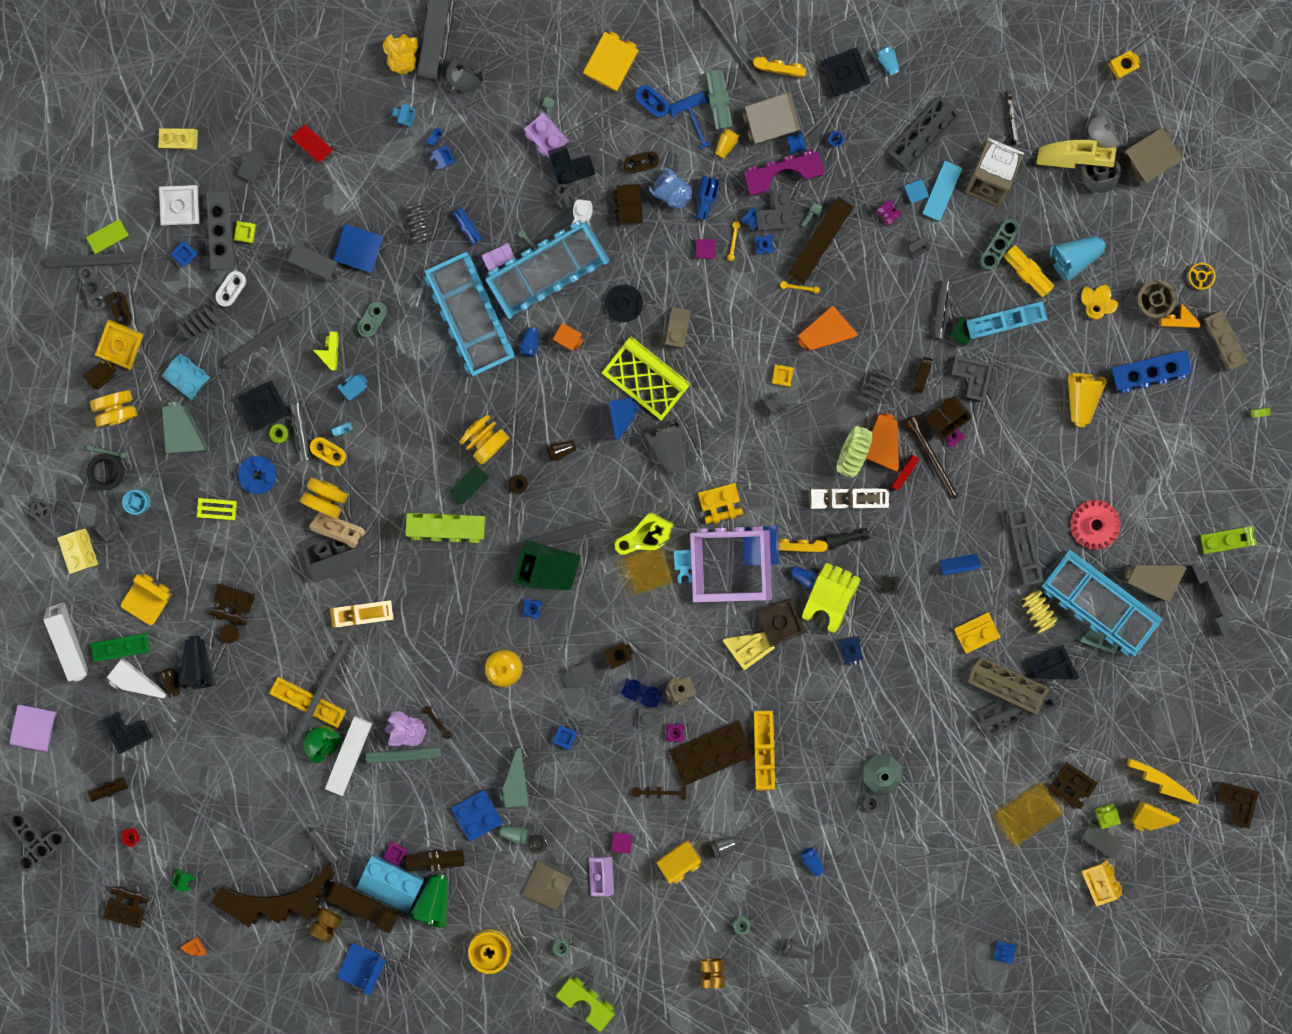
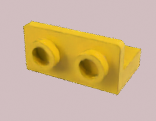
M1108 860L1082 870L1096 907L1117 900L1122 895V887L1116 881L1114 868L1109 864Z

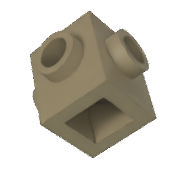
M677 677L670 680L666 687L667 690H665L667 700L671 701L672 705L678 704V706L688 704L689 700L694 699L697 695L690 677L684 679Z

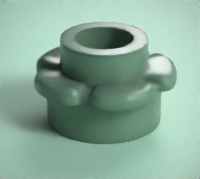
M744 916L738 917L737 920L735 919L732 923L734 932L738 935L748 934L751 927L750 920Z
M556 939L553 942L552 952L558 957H564L566 954H569L571 947L566 939Z

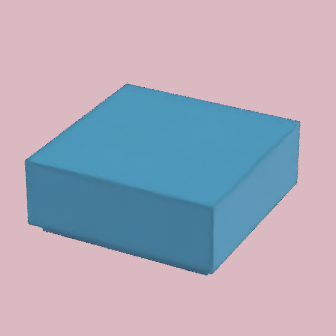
M923 179L904 186L911 204L929 197Z

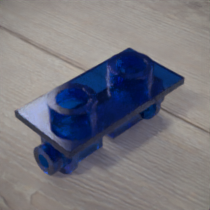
M626 679L621 694L633 701H637L638 696H641L640 703L653 708V706L657 707L662 691L653 686L643 685L637 680Z

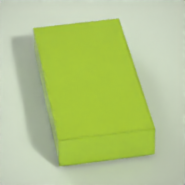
M118 219L87 236L86 239L94 253L98 254L129 237V234L121 219Z

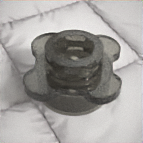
M884 575L882 577L883 585L880 588L881 592L897 595L901 579L898 576L889 577Z

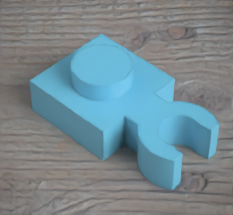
M674 550L675 570H680L678 582L681 583V577L686 575L689 578V583H691L692 575L689 573V569H692L691 550Z

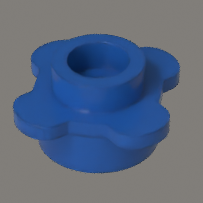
M767 235L766 237L757 236L755 238L757 254L761 255L766 252L771 254L774 252L772 235Z
M529 598L525 599L522 615L538 619L541 616L540 607L542 602L540 600L531 601Z

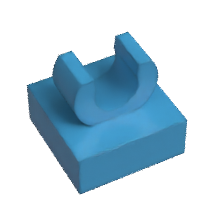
M402 104L401 109H393L392 116L398 118V123L412 127L417 109Z

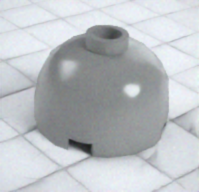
M1102 112L1091 120L1088 125V140L1097 141V146L1100 148H1117L1123 144L1120 134L1114 128V123L1106 113Z

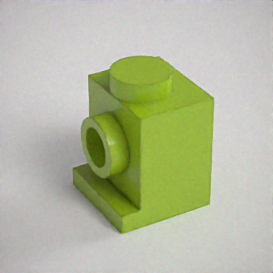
M1113 803L1095 808L1099 826L1102 829L1121 824L1117 809Z

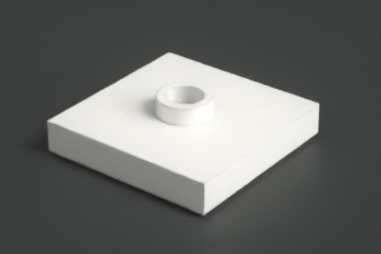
M198 185L159 187L161 226L200 224Z

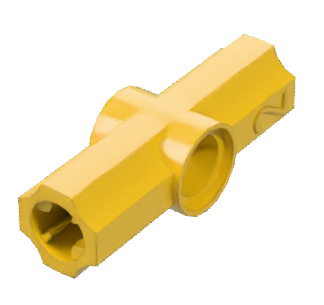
M1016 245L1003 255L1016 270L1018 276L1025 283H1029L1042 298L1053 289L1054 284L1041 272V268L1032 259H1028Z

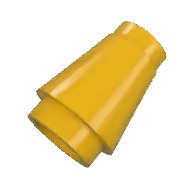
M726 128L721 133L715 154L725 158L739 141L737 140L739 135Z

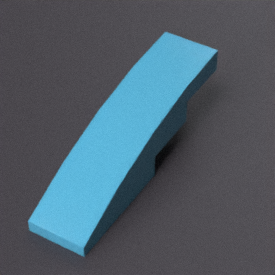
M1042 301L967 320L966 322L970 338L975 339L1045 321L1048 318Z

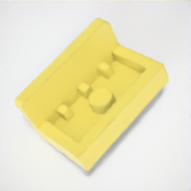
M86 529L57 538L69 574L98 565Z

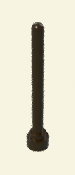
M918 415L909 418L904 424L907 429L915 433L950 497L953 499L957 498L958 494L920 428L919 422L921 421Z

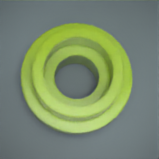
M275 424L269 430V437L275 443H282L288 438V429L282 424ZM277 430L282 431L281 437L276 436L275 433Z

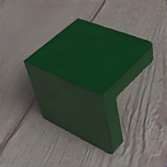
M964 316L960 318L949 336L963 346H967L970 341L967 320Z

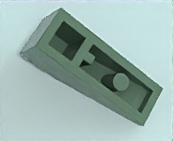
M521 746L516 749L503 792H500L501 804L505 803V808L529 804Z

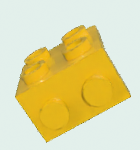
M145 573L143 575L137 574L133 580V586L121 603V607L148 625H153L173 594L169 592L170 589L165 585L154 583L151 576Z

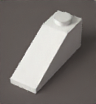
M121 659L107 677L110 680L109 684L117 690L121 688L122 690L160 698H166L169 695L125 659Z

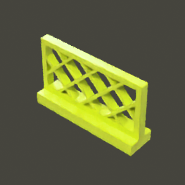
M632 336L628 338L602 372L603 375L661 421L691 384ZM625 349L632 353L633 361L622 362L621 354ZM636 363L646 364L648 373L637 374ZM633 364L635 375L624 376L623 365ZM620 365L621 376L614 377L608 372L612 366ZM651 375H660L663 385L652 386ZM648 376L650 387L639 388L638 377ZM635 377L636 388H627L624 378ZM666 387H675L680 392L676 397L667 398ZM663 388L665 398L654 400L653 389ZM650 389L651 400H642L639 390ZM665 401L666 410L662 415L655 410L654 402Z

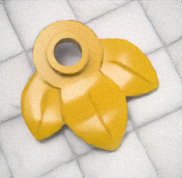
M1101 285L1095 291L1087 286L1084 287L1081 300L1086 306L1087 315L1091 319H1101L1104 314H1112L1117 309L1118 302L1110 299L1111 290L1108 285ZM1093 307H1097L1099 312H1095Z

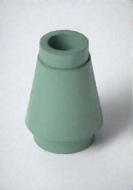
M502 825L500 836L518 845H526L529 830L525 829V827Z

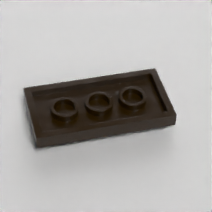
M739 720L669 750L684 786L754 756Z

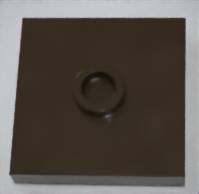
M792 598L756 611L770 647L806 633Z

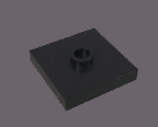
M857 47L821 61L834 97L871 84Z
M272 380L237 397L255 432L289 415Z

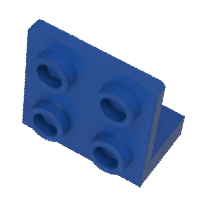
M352 943L337 977L364 989L363 993L370 996L387 957Z

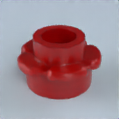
M125 829L122 832L121 841L124 845L133 847L139 842L140 835L136 829Z

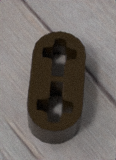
M648 151L627 157L624 160L623 166L627 173L635 174L656 168L659 164V157L655 152ZM648 155L656 158V161L653 162L654 165L649 163L643 164L642 161L647 160ZM629 160H633L634 163L640 161V165H636L635 170H631L630 167L627 168L626 166L629 164Z
M113 292L109 296V304L115 321L128 327L133 323L134 318L127 297L122 292ZM116 295L123 298L120 301L122 308H119L117 303H113ZM122 310L126 316L129 315V319H127L126 324L123 321H120V318H122Z
M923 357L913 391L922 394L933 359Z

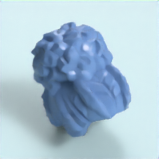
M664 168V173L654 182V187L650 186L649 191L654 197L666 201L669 207L682 209L692 198L691 186L687 182L682 181L674 171Z

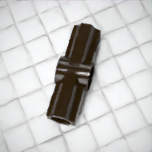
M432 850L421 854L406 855L407 872L421 870L440 871L445 868L465 866L463 850Z

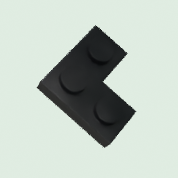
M566 145L548 151L559 186L595 175L590 155L571 161Z
M120 712L102 720L119 755L154 737L146 720L130 728L127 727Z

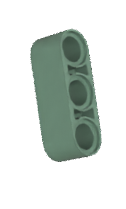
M1008 219L999 227L980 258V265L983 269L991 270L998 265L1018 233L1019 225L1015 220ZM1007 223H1010L1014 226V232L1012 234H1009L1005 231V225ZM996 240L1003 241L1004 248L1002 250L995 248L994 243ZM986 256H991L994 259L992 266L985 265L984 258Z

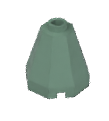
M874 755L863 766V782L874 793H892L902 783V766L891 755ZM886 773L887 778H881L882 774Z

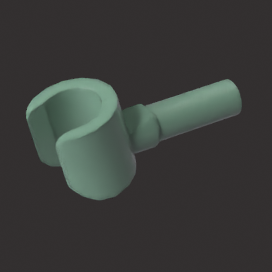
M545 97L542 106L548 108L546 114L550 118L555 101L552 98Z
M816 203L812 204L808 215L801 225L805 227L813 214L819 216L822 206Z

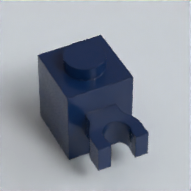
M859 637L840 639L839 643L843 662L848 663V666L860 664L859 660H863Z

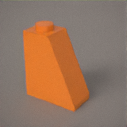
M832 306L797 336L800 339L797 342L804 350L808 348L811 351L855 338L858 334L835 307Z
M884 412L883 415H878L871 431L873 438L866 459L898 471V421L894 420L895 416Z

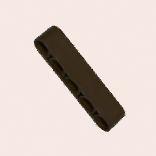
M837 197L787 274L789 277L804 285L853 210V205L841 197Z

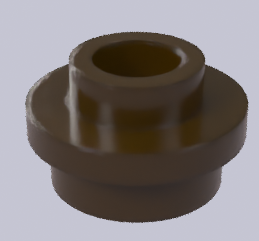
M514 475L509 481L510 490L516 494L525 492L528 487V481L522 475ZM518 480L522 482L520 488L515 486V482Z

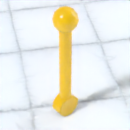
M738 221L733 223L734 231L730 254L727 256L729 261L735 259L734 248L737 231L740 228Z
M785 281L781 282L780 287L782 289L793 288L813 291L815 294L820 292V288L818 286H799L787 284V282Z

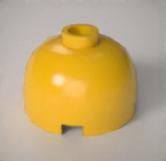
M507 649L493 652L487 658L485 664V674L488 680L498 687L514 685L521 678L523 672V663L520 657L515 652Z

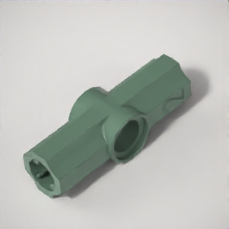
M723 70L707 72L706 77L710 92L708 93L711 110H713L716 130L732 128L729 111L730 102L728 91L725 88Z

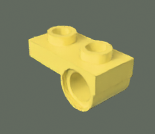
M159 128L158 148L197 150L198 130Z

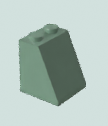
M181 402L167 403L166 407H162L166 453L209 451V446L187 406H182Z

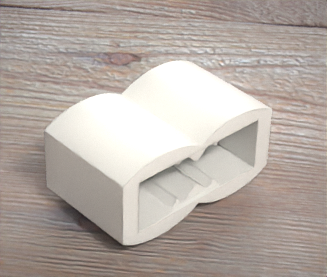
M576 200L573 208L575 218L573 223L581 220V222L587 220L590 226L589 221L593 214L591 201ZM584 230L572 236L575 240L587 241L589 238Z

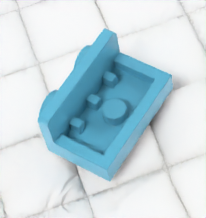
M179 354L172 360L162 375L165 380L190 400L195 398L202 386L210 378L202 369L198 368L189 358L182 354Z

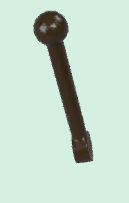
M426 706L424 708L425 713H429L444 732L445 738L450 739L452 737L451 732L447 731L433 714L432 708Z

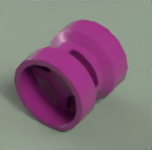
M891 200L875 211L884 218L887 226L902 215L900 210L895 209L894 203Z

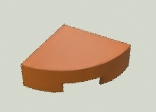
M198 936L181 946V949L190 955L202 956L207 954Z

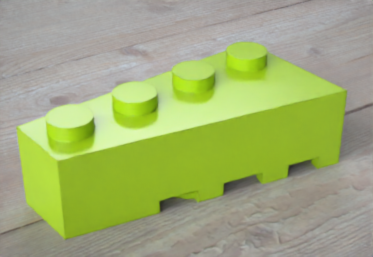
M407 513L406 536L411 537V540H423V537H431L430 541H442V538H450V542H461V539H469L470 543H480V539H485L486 516Z

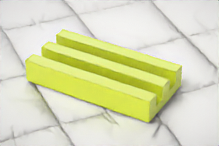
M198 498L197 517L236 520L237 501ZM203 502L233 505V507H208L202 506ZM202 510L232 512V516L202 514Z

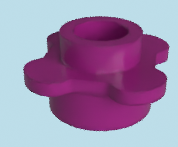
M956 428L945 439L949 442L948 445L950 447H955L957 442L964 440L965 435Z
M681 723L678 725L667 724L666 740L668 742H683L684 725Z

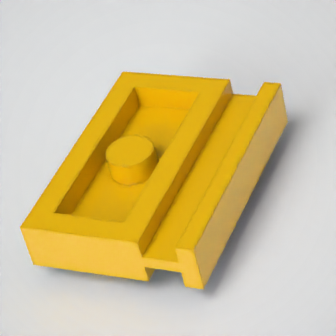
M989 612L954 628L965 654L1000 638Z

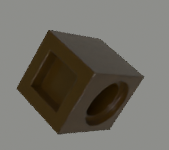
M623 641L604 651L603 654L611 669H614L632 660L631 655L634 652L630 644L625 645ZM618 649L625 652V657L622 660H617L614 657V652Z

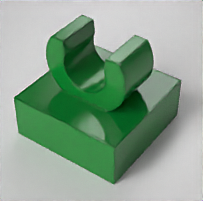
M177 868L170 886L184 893L185 890H192L187 885L188 881H195L196 879L185 870Z

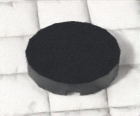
M622 284L609 291L605 300V307L609 316L621 323L630 322L640 315L643 308V298L635 287Z

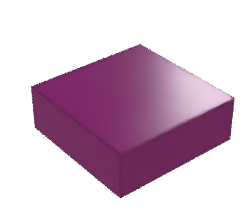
M696 239V259H715L716 240Z
M614 831L611 851L630 854L633 834Z
M391 841L383 859L400 867L409 849Z

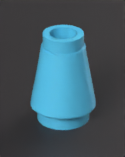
M891 46L877 51L878 60L890 76L900 71L895 50Z

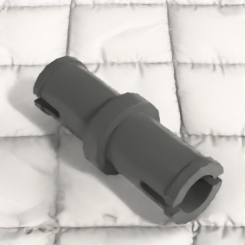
M318 826L308 833L318 846L317 849L323 852L330 864L341 857L330 844V839H326Z

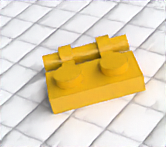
M735 483L698 493L702 510H711L712 515L705 517L706 524L713 522L717 524L721 520L728 518L732 520L736 519V516L743 515L742 507L736 509L733 507V503L740 502ZM727 505L728 511L717 513L716 508Z

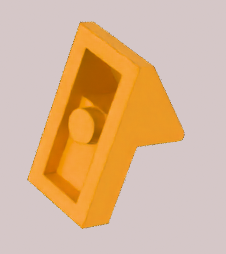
M1179 304L1178 319H1176V315H1167L1159 319V327H1200L1198 320L1183 304Z

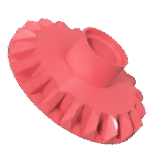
M1090 500L1082 503L1074 511L1070 523L1071 532L1075 540L1083 547L1092 550L1104 549L1110 546L1117 539L1121 526L1120 517L1116 509L1109 503L1101 500ZM1096 519L1101 522V527L1098 530H1094L1091 526L1092 522Z

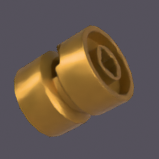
M321 907L316 916L317 921L312 923L308 932L316 938L330 943L335 935L334 929L339 928L343 918Z
M708 958L700 960V971L703 973L700 976L701 988L725 987V975L722 974L725 970L724 959Z

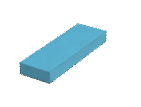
M944 161L922 213L923 215L940 222L961 173V167Z

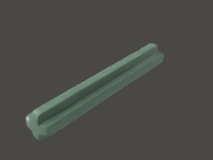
M437 747L367 753L365 760L367 764L440 758L441 749Z

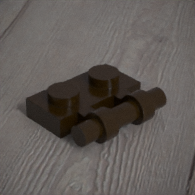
M218 583L213 602L219 603L220 606L219 609L211 607L209 615L216 616V619L219 620L226 619L232 621V624L235 625L242 624L246 626L248 618L241 615L243 611L251 612L256 594ZM226 606L235 608V614L226 612Z
M1065 761L1055 777L1061 783L1057 786L1052 782L1048 789L1054 792L1053 795L1056 797L1060 796L1068 801L1070 806L1081 809L1084 803L1078 799L1081 795L1088 799L1098 782ZM1066 786H1069L1075 790V793L1071 795L1064 789Z
M112 886L110 893L117 895L116 901L108 899L103 918L141 928L146 909L140 908L139 904L140 902L148 904L149 896L143 895L142 892L138 891L136 893L128 891L121 886L120 888ZM123 898L134 900L133 905L122 903Z

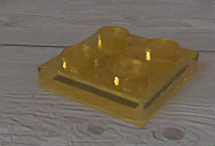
M661 547L624 558L636 594L673 582Z

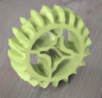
M855 426L851 430L841 449L837 461V472L852 478L858 474L866 460L872 443L871 431L859 426Z

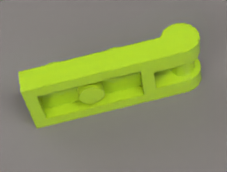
M1254 526L1200 535L1203 554L1257 545L1256 539L1253 536V532H1255ZM1245 533L1246 541H1241L1240 534Z

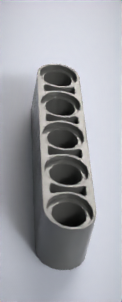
M430 0L418 77L435 80L438 78L451 0Z

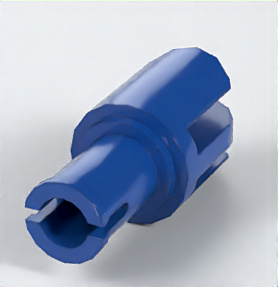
M702 176L697 196L700 200L697 218L708 220L711 203L713 204L717 199L721 183L720 179L715 180L712 177Z

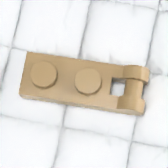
M321 512L318 513L310 524L311 531L346 543L351 548H355L358 544V539L362 538L365 534L363 528Z

